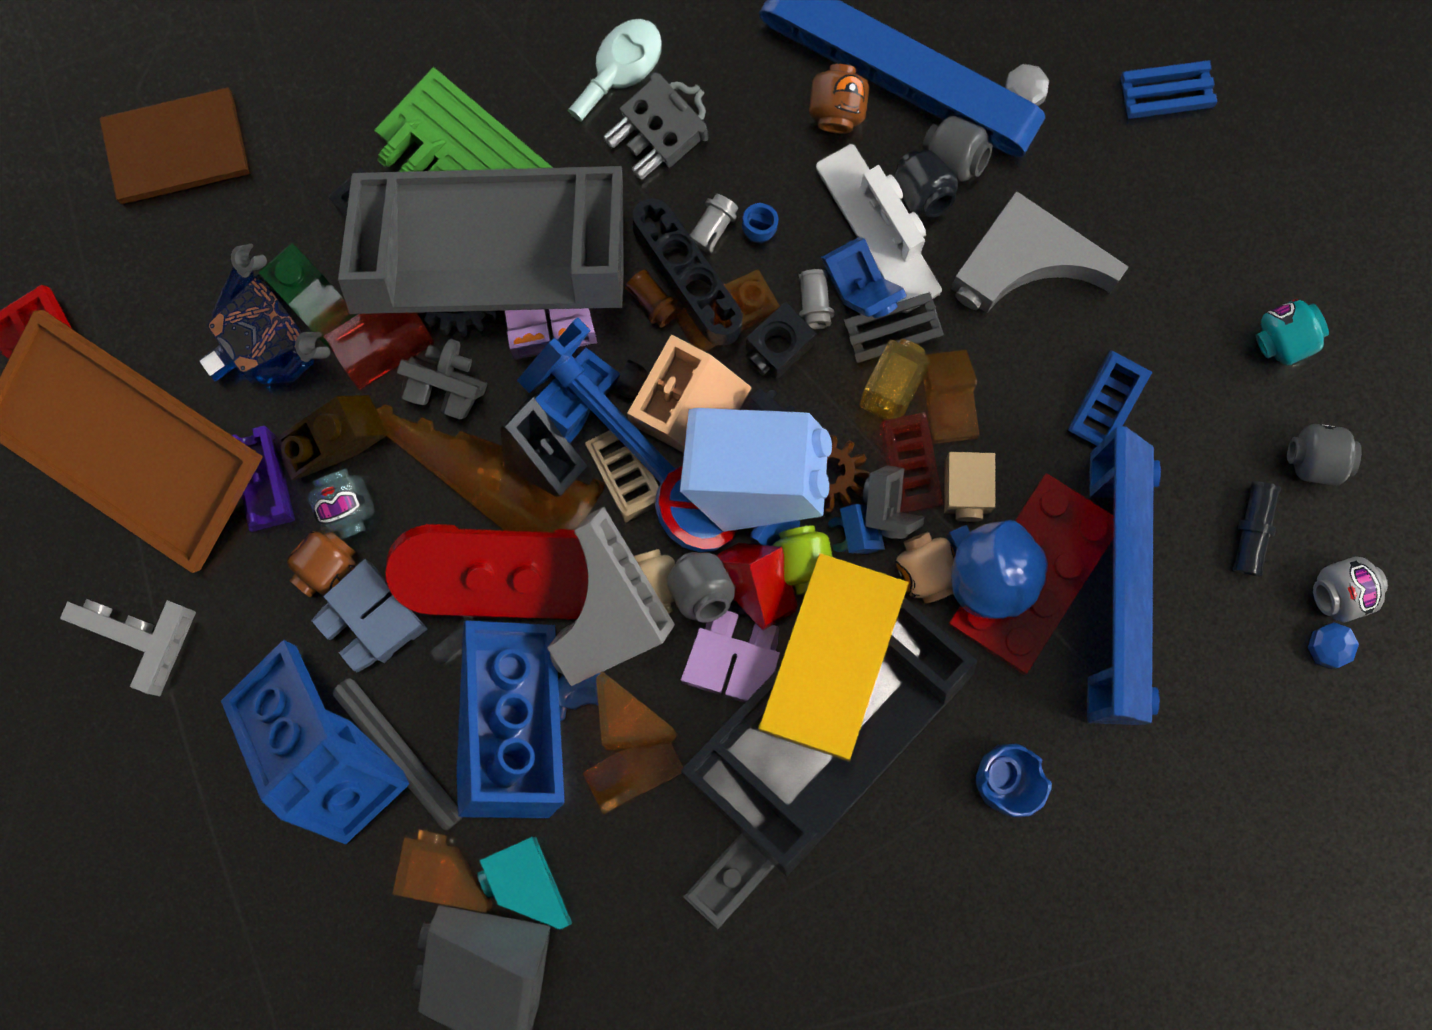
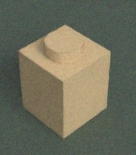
M949 452L944 460V514H956V520L958 521L983 520V514L989 515L995 508V453Z

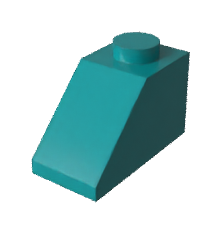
M531 837L480 860L483 870L477 872V876L488 899L494 896L498 905L558 929L572 924L536 837Z

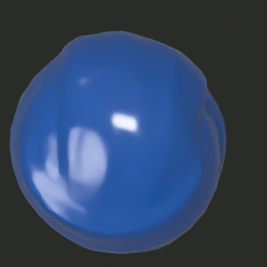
M1016 521L991 522L972 530L957 548L951 572L953 594L959 605L974 616L994 619L1016 617L1028 610L1038 600L1046 581L1048 569L1046 554L1029 532Z

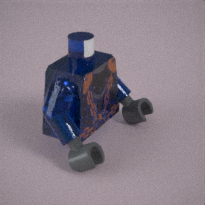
M253 244L237 246L231 253L233 268L212 311V319L207 325L220 345L199 359V361L215 382L236 367L250 383L259 382L266 385L295 382L314 363V359L327 358L330 355V350L328 347L315 348V341L322 333L302 332L259 274L254 277L253 271L263 269L266 266V257L263 254L257 255L250 261L249 252L253 248Z

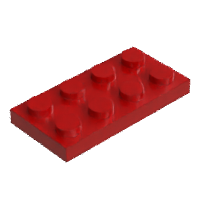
M1048 473L1042 477L1015 519L1016 522L1029 532L1046 554L1048 562L1046 581L1038 600L1028 610L1016 617L996 619L974 616L959 606L948 623L949 627L1023 675H1026L1114 538V516Z

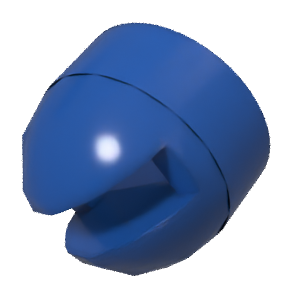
M756 203L749 206L745 210L742 220V229L746 237L756 243L769 241L776 233L779 221L778 214L774 208L767 204Z

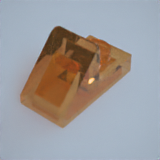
M967 350L922 355L921 360L933 444L977 439L979 437V427L973 392L977 386V378Z
M665 730L624 751H618L583 772V775L602 813L606 814L682 774L683 765Z

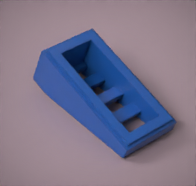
M1109 350L1068 431L1098 446L1116 426H1123L1152 371ZM1113 368L1134 379L1130 387L1109 376ZM1104 384L1125 394L1122 403L1100 392ZM1095 400L1115 409L1117 413L1114 419L1092 408ZM1087 415L1109 427L1105 435L1083 424Z

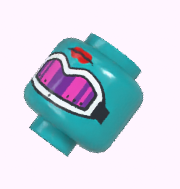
M1294 299L1266 312L1262 316V332L1256 334V340L1267 359L1274 356L1278 362L1289 366L1321 351L1324 346V337L1329 335V329L1323 314L1316 304L1308 305L1300 299Z

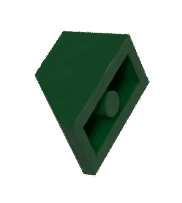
M293 243L258 272L312 332L322 333L318 339L329 349L362 321L357 314H349L343 297Z

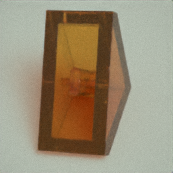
M603 671L597 676L596 684L601 739L606 751L671 744L676 739L677 734L674 728Z

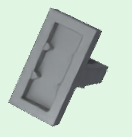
M86 599L83 607L67 602L60 619L145 652L130 687L147 694L160 696L196 612L167 600L154 632L151 634L155 625L128 615L125 623L109 617L113 610L112 608Z

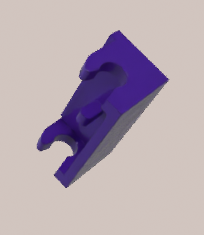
M265 425L253 428V435L240 438L238 435H232L263 456L242 494L247 524L251 532L295 521L282 460L273 442L276 435Z

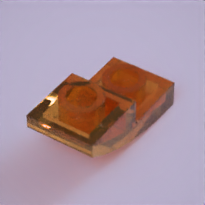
M759 269L724 285L743 314L741 332L765 319L780 307ZM715 303L711 307L715 314L714 326L722 324L725 328H728L730 326V319L722 321L715 312ZM685 309L678 312L676 319L691 345L704 352L717 346L709 342L702 335Z

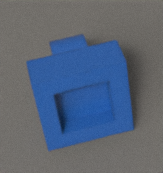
M854 504L840 508L841 517L832 518L828 522L829 528L844 527L846 539L842 543L834 544V551L871 554L885 550L881 530L865 527L867 505Z

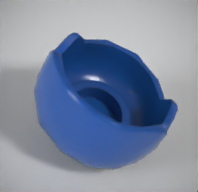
M1004 744L994 747L982 757L976 775L977 788L986 805L1002 815L1010 817L1031 816L1044 807L1050 794L1052 783L1043 772L1042 759L1031 750H1027L1026 747L1019 744Z

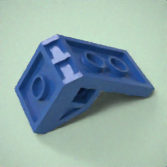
M285 640L275 647L221 700L260 799L283 821L346 845L410 784L404 771L351 721L325 710L297 646Z

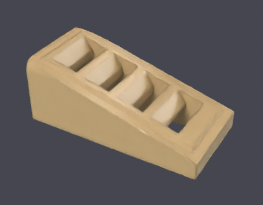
M609 430L585 442L624 522L627 523L655 509L656 494L659 486L651 472L626 446L602 457L599 450L619 440ZM631 454L634 461L612 472L609 471L607 465ZM637 469L639 470L640 477L620 487L617 486L615 480ZM645 484L649 489L648 492L628 502L623 498V495Z

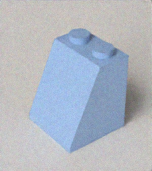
M714 408L689 409L680 492L723 532L821 517L824 512V498L829 494L826 467L827 456H830L832 452L830 435L810 413Z

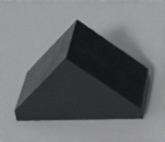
M534 397L528 398L500 427L504 468L555 497L561 496L587 467Z

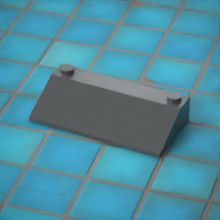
M622 166L352 173L338 277L349 314L622 308L624 274Z

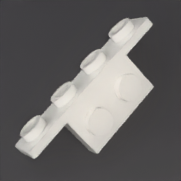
M853 144L819 161L816 165L817 172L857 238L859 236L865 238L882 277L904 288L907 297L900 301L931 292L932 298L940 295L942 288L921 255L925 242L923 237L926 236L925 228L915 212L909 214L900 199L903 198V193L896 179L891 174L885 176L879 165L869 170ZM915 308L908 309V310H905V311H902V312L908 313V312L914 310Z

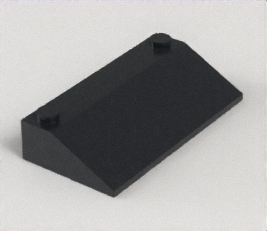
M904 597L850 761L759 731L780 669L779 667L683 767L681 773L759 852L787 877L971 679L975 673L977 660Z

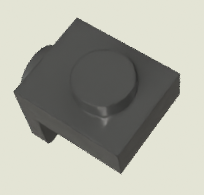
M889 465L871 472L870 477L865 482L863 489V500L867 503L865 527L880 529L881 535L884 537L895 539L907 538L908 534L923 527L924 517L900 512L904 468Z

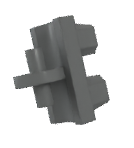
M449 339L443 349L431 345L428 346L425 358L439 362L438 365L412 356L409 361L401 360L397 371L398 374L404 375L401 391L402 399L415 404L425 405L428 403L433 386L444 389L446 394L440 411L457 419L467 417L475 399L484 395L488 382L453 370L457 368L468 372L472 364L471 359L459 355L460 342Z

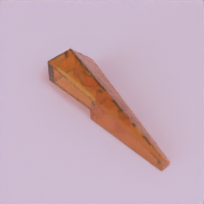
M386 404L376 409L390 439L503 530L554 532L557 529L575 530L587 517L603 493L605 483L593 478L590 484L575 480L561 496L555 497L504 468L501 445L462 431L458 433L457 437L434 430L433 421L421 418L417 424L393 414L392 407Z

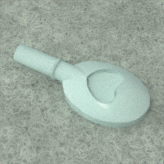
M633 19L617 26L607 35L596 57L598 75L595 79H591L588 87L568 109L575 119L582 121L601 97L607 94V90L610 87H630L644 79L652 71L661 52L660 33L655 25L646 20Z

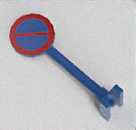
M577 317L558 339L554 337L548 342L517 381L528 393H531L553 376L565 388L569 386L659 481L660 486L657 489L655 508L659 523L667 535L683 548L696 552H708L719 549L732 540L737 530L723 532L680 492L683 466L674 468L583 373L585 369L572 354L591 330Z

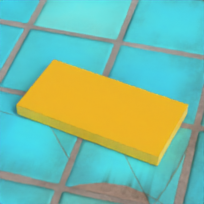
M819 553L759 731L850 761L909 582Z

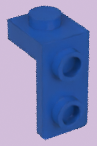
M859 236L821 257L842 304L866 317L879 318L885 316L898 307L896 302L907 297L903 287L882 277L865 238Z

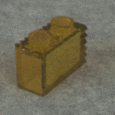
M901 339L899 343L889 340L864 389L859 406L893 424L901 423L930 364L928 357L924 355L925 350L905 339Z

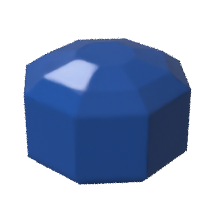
M1333 622L1312 632L1308 649L1316 664L1336 669L1354 661L1359 643L1351 628Z

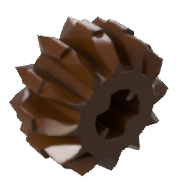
M834 435L830 436L832 452L830 456H827V466L837 467L835 473L837 474L841 471L842 476H837L835 484H829V494L824 498L826 500L824 510L827 514L833 512L834 500H838L843 508L852 505L848 494L861 499L863 497V488L857 483L866 482L867 478L870 477L869 472L856 469L866 462L865 454H858L851 458L849 455L854 448V442L849 440L845 443L842 450L837 449L838 440Z

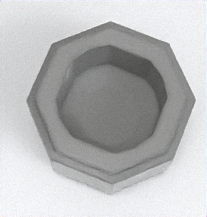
M1022 64L1008 74L1005 88L1039 106L1047 96L1049 79L1040 67Z

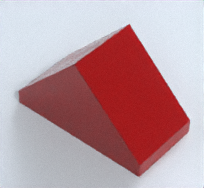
M737 543L717 554L735 586V596L733 599L762 630L767 629L796 611L798 605L793 586L786 584L784 579V552L782 547Z

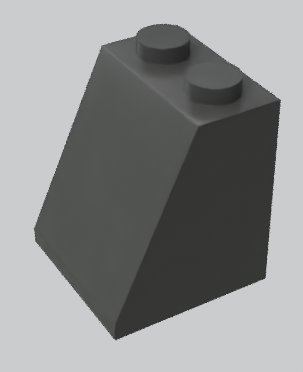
M439 905L432 922L423 923L419 937L418 951L425 952L424 963L419 962L413 984V991L420 992L418 1012L453 1030H532L539 1007L551 926Z

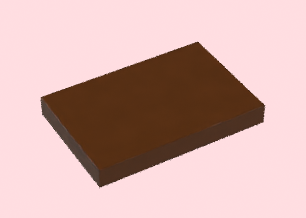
M229 87L100 117L116 200L120 204L250 174L234 99Z

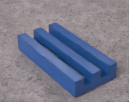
M1210 60L1123 72L1120 78L1128 119L1213 108L1218 101L1212 89L1214 87V79L1210 77L1209 73L1211 70ZM1199 76V79L1148 85L1141 87L1132 86L1137 84H1145ZM1197 90L1202 92L1201 96L1141 104L1135 103L1137 98L1173 95L1175 93Z

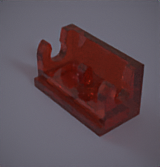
M416 312L359 314L324 335L342 367L358 389L397 367L401 360H408L410 357L428 348L429 345L435 343Z

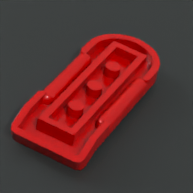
M426 524L404 532L392 544L386 560V581L390 592L399 603L412 611L423 614L578 619L587 597L588 568L582 545L575 531L571 529L537 532L458 529L455 525Z

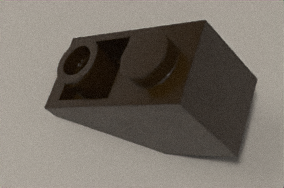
M369 395L336 396L273 439V442L291 480H297L357 456L387 436L388 433Z

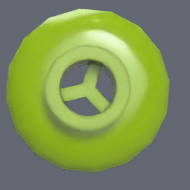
M813 525L782 531L779 533L780 540L772 545L780 546L783 549L784 579L786 584L795 587L796 595L806 594L819 553L833 557L828 536L825 533L816 532Z

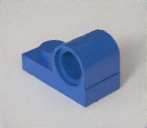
M585 348L575 358L585 369L583 373L605 396L615 387L620 373L589 349ZM556 378L535 398L562 436L571 443L586 423L591 409L569 386L565 388Z

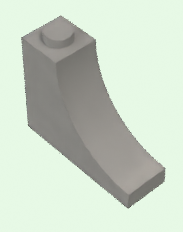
M1016 191L956 275L951 289L957 292L955 294L956 298L966 307L972 310L980 308L988 313L995 303L1013 289L1031 281L1044 278L1078 279L1094 284L1111 293L1128 269V266Z
M604 507L588 514L574 530L582 545L588 568V591L583 610L579 618L561 629L547 647L554 667L559 673L564 674L570 686L662 644L675 625Z

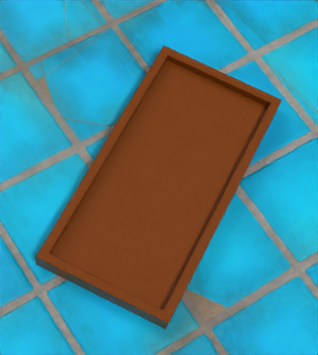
M44 310L33 312L0 376V443L191 573L201 570L262 460V455Z

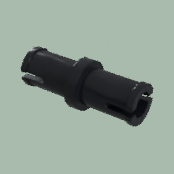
M1254 481L1251 482L1252 488L1245 520H1240L1238 525V531L1242 533L1235 565H1233L1232 570L1241 574L1262 577L1269 538L1275 537L1276 527L1272 526L1281 487L1271 483Z

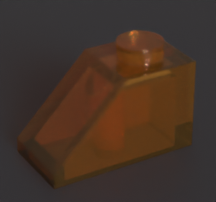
M419 830L418 838H404L393 895L484 913L491 911L493 901L484 894L477 876L458 847L445 844L447 835Z

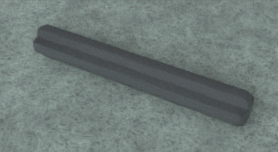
M348 678L337 685L332 691L335 699L362 732L404 771L410 783L407 787L442 829L448 830L462 819V817H458V806L358 684Z

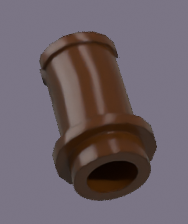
M646 269L641 270L627 282L625 289L648 312V320L652 324L657 323L660 327H664L672 322L680 313V308L677 306L678 300L675 296L669 297Z

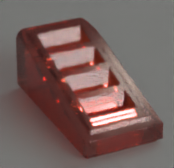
M926 412L882 421L879 428L887 464L904 468V471L925 467L926 472L924 475L903 479L900 512L906 513L943 505ZM916 430L917 438L895 442L894 434ZM921 449L922 456L903 460L898 458V453ZM929 485V493L905 496L904 489Z

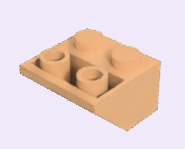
M671 334L627 413L628 419L637 429L684 453L689 409L740 410L751 390V386L712 355Z

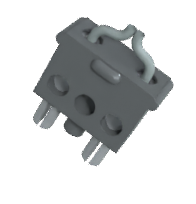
M653 73L651 81L619 108L623 119L604 135V140L610 147L614 148L635 130L637 135L626 144L630 151L637 156L647 146L652 149L651 152L632 167L634 174L640 179L645 178L662 162L670 168L700 141L705 142L709 138L706 124L702 121L706 112L701 102V97L705 93L698 85L687 87L681 82L669 84L660 74ZM678 88L687 94L696 93L694 100L699 110L698 115L674 89ZM641 110H647L644 114H638ZM656 125L662 126L659 130H652ZM676 141L675 145L666 146L668 142Z

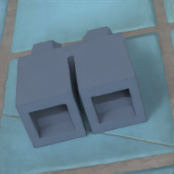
M366 559L324 595L328 603L312 619L315 626L329 640L333 639L347 626L356 634L357 638L339 652L341 657L355 672L365 669L376 660L385 663L392 657L395 651L411 639L415 640L427 630L426 626L412 610L406 608L394 598L388 588L386 579Z

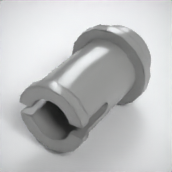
M716 194L713 199H707L705 204L708 208L692 233L689 234L697 247L709 254L712 253L713 247L729 222H735L737 219L735 213L738 210V206L720 194Z
M821 269L806 270L799 274L803 310L799 312V316L812 329L830 326V318L835 315L834 309L829 307L827 271Z

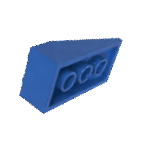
M483 621L464 622L457 752L458 817L550 818L564 804L558 671L554 667L550 652L547 649L556 637L555 625Z

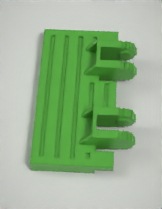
M434 67L375 129L376 134L387 142V145L378 154L377 160L384 167L393 165L414 142L420 147L409 158L408 162L402 166L399 172L424 171L434 159L437 162L428 171L553 168Z

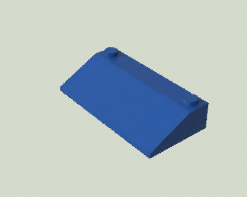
M1116 426L1090 453V497L1114 498L1113 667L1088 677L1087 723L1145 725L1152 723V715H1157L1159 710V690L1157 687H1152L1153 487L1159 486L1161 466L1159 460H1154V447L1124 426Z

